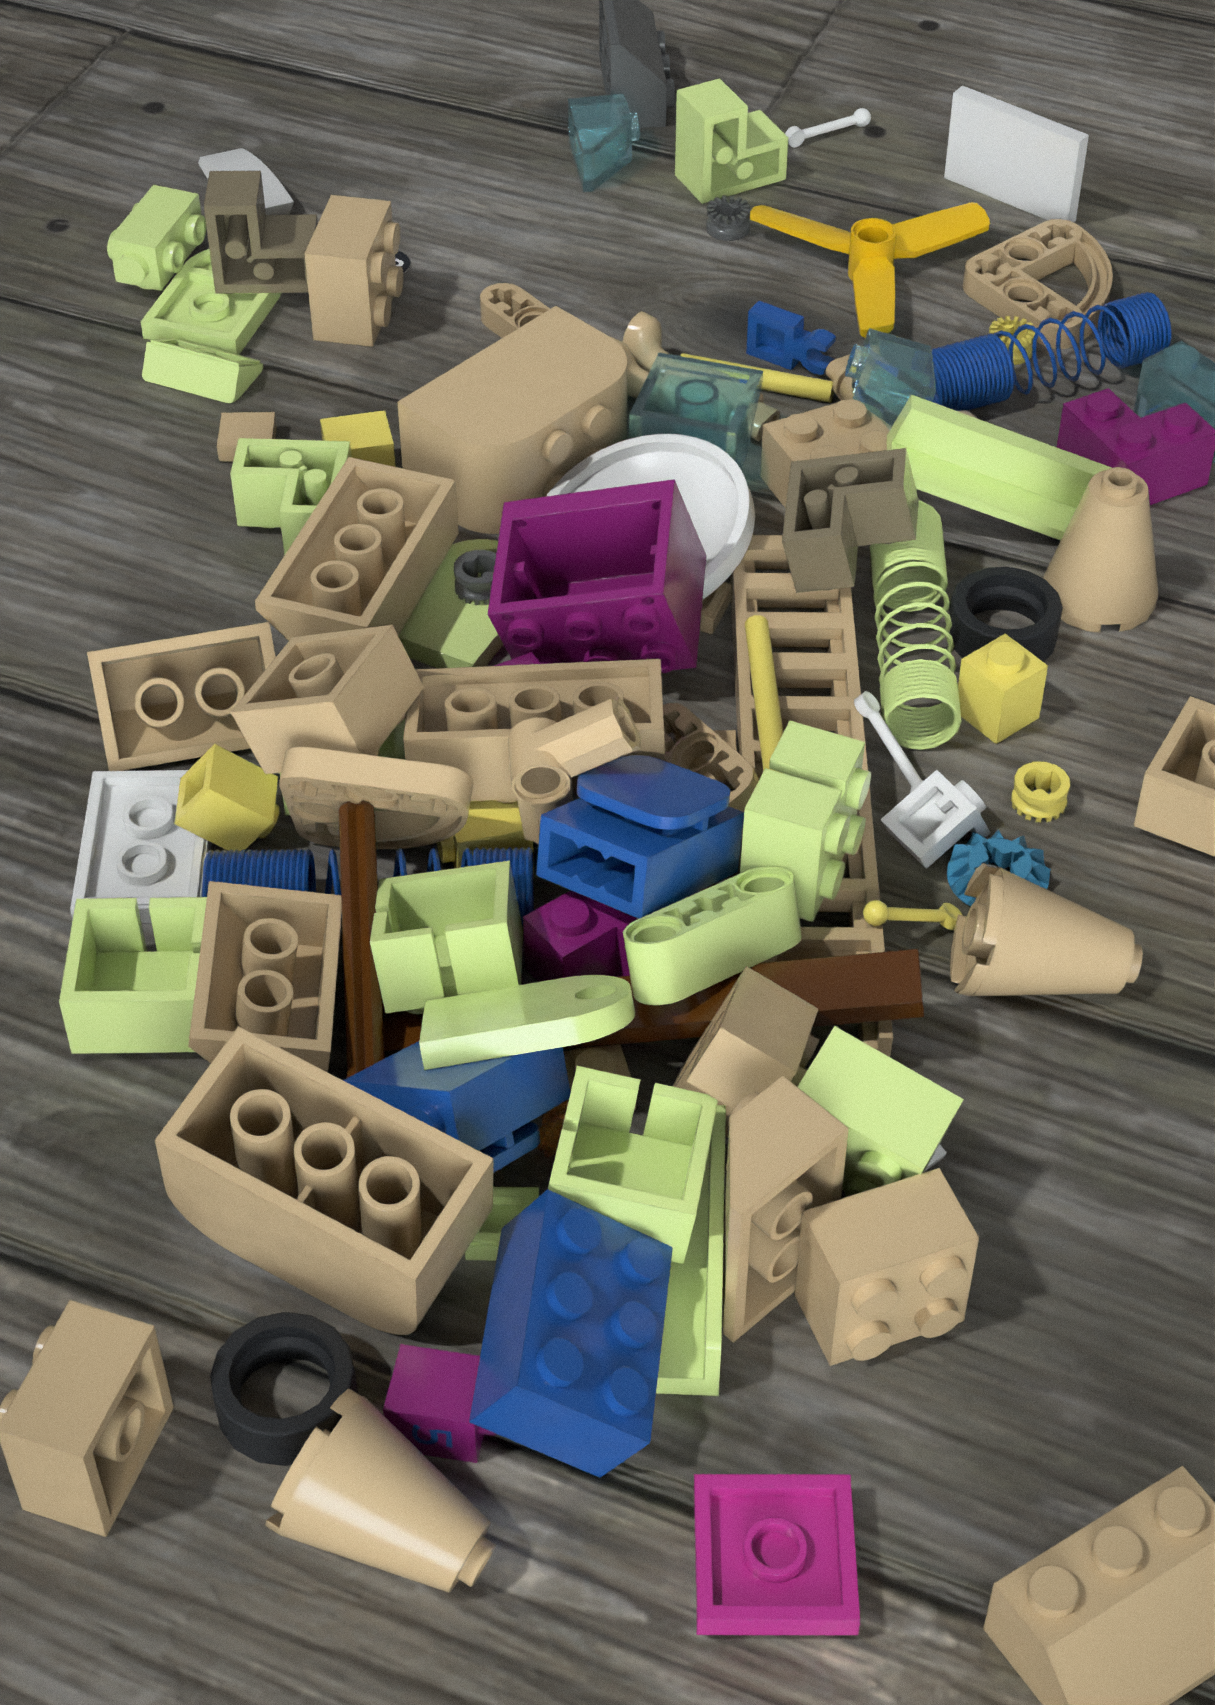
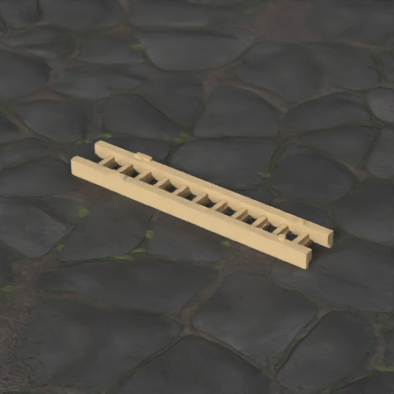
M752 534L745 555L730 575L738 753L751 764L760 779L763 774V765L745 633V621L751 616L761 615L768 620L772 647H827V653L772 652L777 688H830L831 696H779L783 731H785L789 721H794L825 731H834L836 734L864 742L865 732L863 716L857 711L854 704V699L861 695L851 587L796 593L791 573H755V569L790 568L782 544V535ZM757 607L824 608V612H757ZM865 742L862 769L868 771ZM870 785L862 808L857 810V815L866 819L859 848L855 855L845 853L842 862H845L846 878L842 879L835 899L824 898L818 912H848L850 927H801L802 938L796 946L761 963L885 952L883 925H870L863 916V910L867 903L873 900L880 901ZM892 1021L858 1023L859 1040L890 1057L893 1042Z

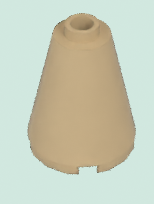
M1121 467L1110 468L1095 474L1090 479L1044 574V579L1059 594L1063 607L1061 620L1066 624L1090 632H1100L1102 625L1120 624L1119 632L1131 630L1147 621L1156 607L1158 582L1149 490L1146 482L1129 469Z
M983 863L976 868L964 894L975 897L976 900L970 907L967 916L958 914L951 948L950 978L951 982L959 983L954 990L957 994L966 996L1117 994L1123 989L1126 982H1135L1141 968L1143 952L1141 945L1135 944L1134 934L1131 929L999 866Z
M347 1389L330 1407V1409L342 1415V1418L332 1432L326 1429L322 1431L317 1427L313 1430L274 1497L271 1507L278 1512L266 1520L265 1526L280 1536L448 1593L452 1591L459 1580L472 1587L496 1547L495 1543L485 1538L491 1522L365 1396Z

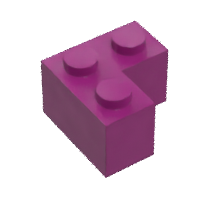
M1107 388L1063 403L1056 447L1112 468L1121 467L1133 471L1146 482L1149 490L1150 505L1208 484L1215 452V429L1186 402L1140 418L1116 394Z
M570 890L523 916L525 969L538 982L583 975L630 976L623 931L627 925L638 920V918Z

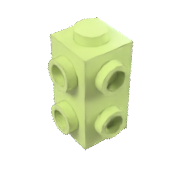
M153 185L109 237L107 251L109 258L113 261L116 282L135 285L147 290H163L174 274L182 269L185 260L196 246L200 245L205 238L206 220L201 215L199 194Z

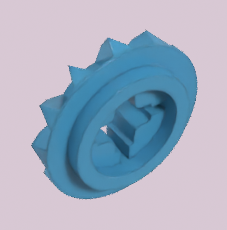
M999 829L989 839L973 832L967 844L954 845L947 866V880L953 893L970 907L976 898L964 894L976 868L983 863H995L996 866L1001 868L1011 867V873L1048 889L1051 869L1044 864L1043 850L1029 849L1024 835L1011 841L1004 839Z

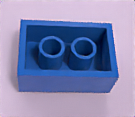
M549 1189L507 1223L501 1230L469 1422L599 1478L650 1444L673 1247Z

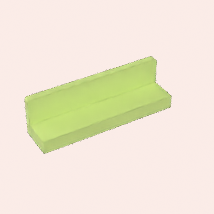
M914 395L909 397L887 434V450L907 448L916 489L1058 540L1062 539L1090 479L1095 474L1112 468Z
M717 1105L697 1214L684 1264L671 1261L656 1394L719 1396L722 1341L726 1105Z

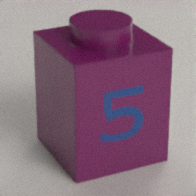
M400 1344L383 1408V1415L423 1455L477 1463L484 1434L496 1436V1433L469 1422L480 1356Z

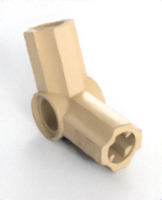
M619 697L611 698L559 722L548 718L533 717L515 725L510 731L508 747L511 790L517 798L525 840L534 841L539 844L541 814L575 800L572 778L641 748L639 732L634 725L630 710Z

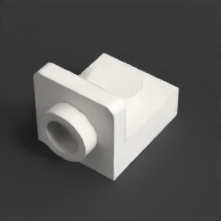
M938 770L934 771L881 819L887 831L926 869L967 832L977 833L984 838L991 833L980 814L987 807L978 794L963 780L953 786Z

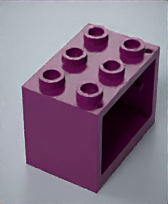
M675 479L504 502L487 615L511 659L532 652L541 664L661 659V673L697 667L707 555Z

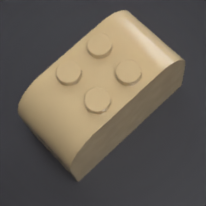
M557 306L551 308L397 402L402 468L456 480L458 525L479 533L499 534L504 502L546 497L554 485L578 463L601 449L627 440V355L625 350L610 336Z
M239 1026L155 1139L166 1193L178 1211L199 1231L230 1252L359 1322L391 1334L407 1335L416 1330L493 1207L494 1158Z

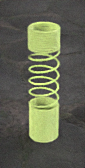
M920 500L918 501L916 540L870 545L874 590L873 598L876 607L875 621L878 629L876 635L879 648L878 663L881 671L879 677L881 715L900 746L923 750L935 748L948 742L958 732L962 720L958 683L954 674L956 663L951 655L954 642L949 634L952 622L950 615L947 613L950 601L948 594L945 592L948 586L942 522L938 512L932 506ZM941 597H943L944 601L943 608L935 605ZM883 605L893 609V611L887 614L883 609ZM928 607L940 612L936 618L925 623L908 624L892 618L901 611L912 612L924 610ZM945 617L946 627L944 629L934 625V623ZM888 621L894 625L901 626L900 629L890 635L884 629ZM914 628H931L942 633L936 640L925 644L912 645L894 639L900 633ZM946 637L948 648L946 650L935 644L940 643ZM890 642L897 646L906 647L892 656L886 650ZM916 649H933L944 654L937 661L918 659L902 663L896 659L904 653ZM947 658L949 659L950 669L941 664ZM892 663L897 665L893 667L889 672L887 671V669ZM922 697L937 699L942 702L932 707L921 708L903 704L910 699Z

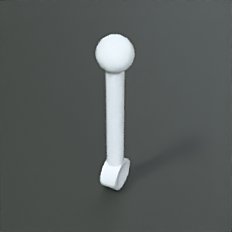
M859 108L852 116L803 130L797 126H792L786 131L785 135L788 137V144L795 148L800 146L806 138L855 124L859 127H865L871 120V114L867 109Z
M865 691L854 699L855 707L863 717L868 718L911 785V793L924 780H921L880 715V705L877 699L870 692Z

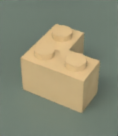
M746 966L681 1067L673 1087L708 1094L718 1100L717 1105H726L725 1136L729 1138L728 1122L730 1115L745 1096L752 1092L760 1094L782 1076L796 1087L799 1085L807 1072L804 1068L819 1042V1039L810 1034L818 1008Z

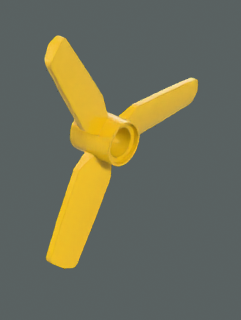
M975 202L940 210L895 224L879 218L861 219L852 225L851 232L765 205L754 206L750 211V220L824 248L849 254L848 276L853 283L859 334L864 338H877L890 333L894 329V259L922 256L989 230L990 219L985 209Z

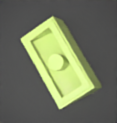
M177 338L155 339L146 344L142 377L145 381L225 403H234L263 370V363H260V360Z

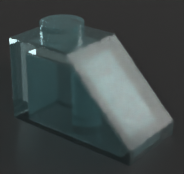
M624 94L568 99V141L583 192H591L632 161V141H639L637 112L629 111Z
M871 328L867 332L863 346L856 344L853 346L847 362L845 376L852 378L853 399L863 403L866 409L893 426L911 395L932 402L936 393L931 346Z

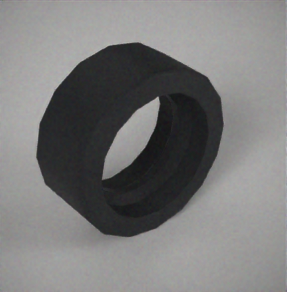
M1008 566L988 567L968 574L955 586L950 601L949 615L952 627L949 634L953 638V649L963 659L1003 634H1007L1044 662L1053 654L1058 638L1063 609L1058 592L1046 579L1023 569ZM1002 609L1017 612L1031 619L1034 624L1019 629H1003L990 626L978 620L974 615L986 610Z
M281 1312L257 1317L235 1330L217 1351L210 1374L219 1427L233 1448L256 1462L281 1466L293 1464L316 1427L322 1431L325 1429L329 1432L333 1431L342 1415L330 1409V1407L347 1389L358 1393L350 1346L335 1327L313 1315ZM289 1358L306 1360L325 1369L328 1373L329 1391L319 1404L300 1415L282 1419L262 1417L249 1411L242 1404L240 1396L242 1385L253 1372L270 1362Z

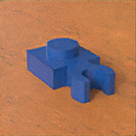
M758 301L748 311L746 354L792 370L801 362L808 371L823 375L826 373V367L834 358L823 355L820 351L826 352L836 341V336L824 329H816L812 332L803 329V316Z

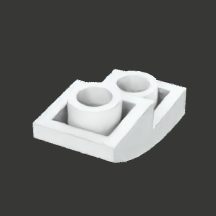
M240 148L200 157L198 164L207 179L209 171L261 170L266 215L290 214L294 201L271 170L249 151Z

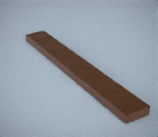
M918 949L759 963L750 967L752 970L818 1008L813 1027L924 1017ZM742 972L671 1004L647 1005L638 1002L633 996L635 1017L627 1026L596 1040L563 1047V1050L701 1037ZM620 976V977H618V978H622V979L628 981V982L630 983L631 990H632V985H631L630 976ZM382 1002L385 1058L420 1040L423 1014H412L406 1011L385 1013Z

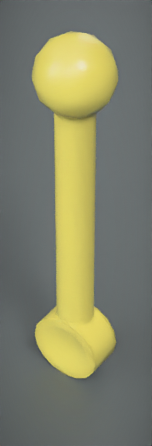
M873 900L867 903L863 910L865 921L873 926H880L887 920L939 922L948 930L955 929L958 914L962 915L960 910L950 903H943L939 909L887 907L884 902Z

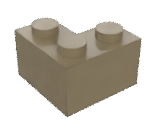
M261 170L209 171L204 212L215 293H308L304 253L318 225L317 214L266 215Z
M907 448L791 462L782 544L796 593L854 587L858 546L916 540L919 500Z

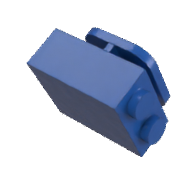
M644 755L624 756L584 772L577 780V795L580 798L541 814L536 876L638 919L685 899L738 872L744 812L729 806V787L717 780L655 757Z
M418 1041L343 1080L494 1158L493 1173L540 1144L538 1125L530 1121L568 1100L571 1093L563 1047L424 1070Z

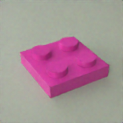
M694 1474L697 1635H858L860 1609L851 1474Z

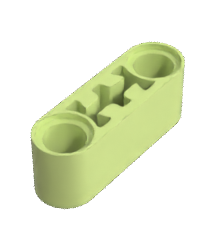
M776 866L750 869L627 925L623 931L634 998L638 1002L647 1005L671 1004L742 972L746 966L749 968L796 946L801 941L802 935L793 873L786 868Z

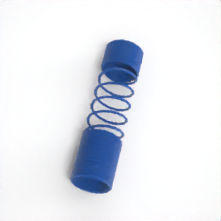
M1145 292L1110 301L1104 304V306H1093L1089 308L1085 315L1075 311L1070 312L1064 316L1061 322L1057 319L1047 318L1037 328L1024 324L1019 326L1013 335L1001 330L994 334L990 333L916 353L909 366V383L928 401L955 411H968L1009 399L1013 392L1014 384L1018 391L1024 395L1030 393L1033 386L1031 362L1026 350L1020 341L1016 339L1019 332L1028 329L1035 332L1032 345L1034 368L1041 383L1050 389L1054 387L1057 380V363L1050 343L1044 334L1040 332L1044 325L1049 323L1059 325L1056 335L1057 359L1065 377L1075 382L1082 371V360L1074 336L1064 325L1069 318L1075 316L1083 319L1079 340L1081 354L1085 365L1095 375L1102 374L1106 357L1119 369L1164 357L1171 344V322L1163 302L1155 294ZM1100 310L1097 330L1088 317L1092 312ZM1086 322L1093 330L1099 344L1101 366L1098 370L1093 369L1085 351L1084 329ZM1062 329L1070 338L1075 350L1077 373L1073 377L1067 372L1062 359L1060 347ZM1000 336L1011 339L1009 351L1005 343L999 338ZM1038 336L1046 345L1051 358L1053 379L1050 383L1045 381L1038 365ZM1014 342L1021 351L1027 366L1029 385L1025 390L1019 384L1014 370Z
M467 847L463 851L461 867L510 861L524 930L523 916L534 911L533 850L530 847L527 849L522 847L520 850L517 847L514 849L509 847L507 850L504 847L501 850L497 847L494 850L491 847L488 850L484 847L480 850L477 847L472 855V851ZM401 848L396 851L393 877L400 876V873L401 876L407 875L405 855ZM435 848L430 850L427 872L441 870L438 851ZM218 849L215 852L209 850L204 859L202 897H207L209 881L316 893L313 852L310 849L306 851L304 849L300 851L297 849L293 851L290 849L287 851L284 849L280 851L277 849L274 851L271 849L267 851L264 849L261 851L258 849L254 851L251 849L248 851L245 849L233 851L231 849L228 852L225 849L222 851ZM331 849L328 856L325 894H331L333 882L335 895H341L336 851Z

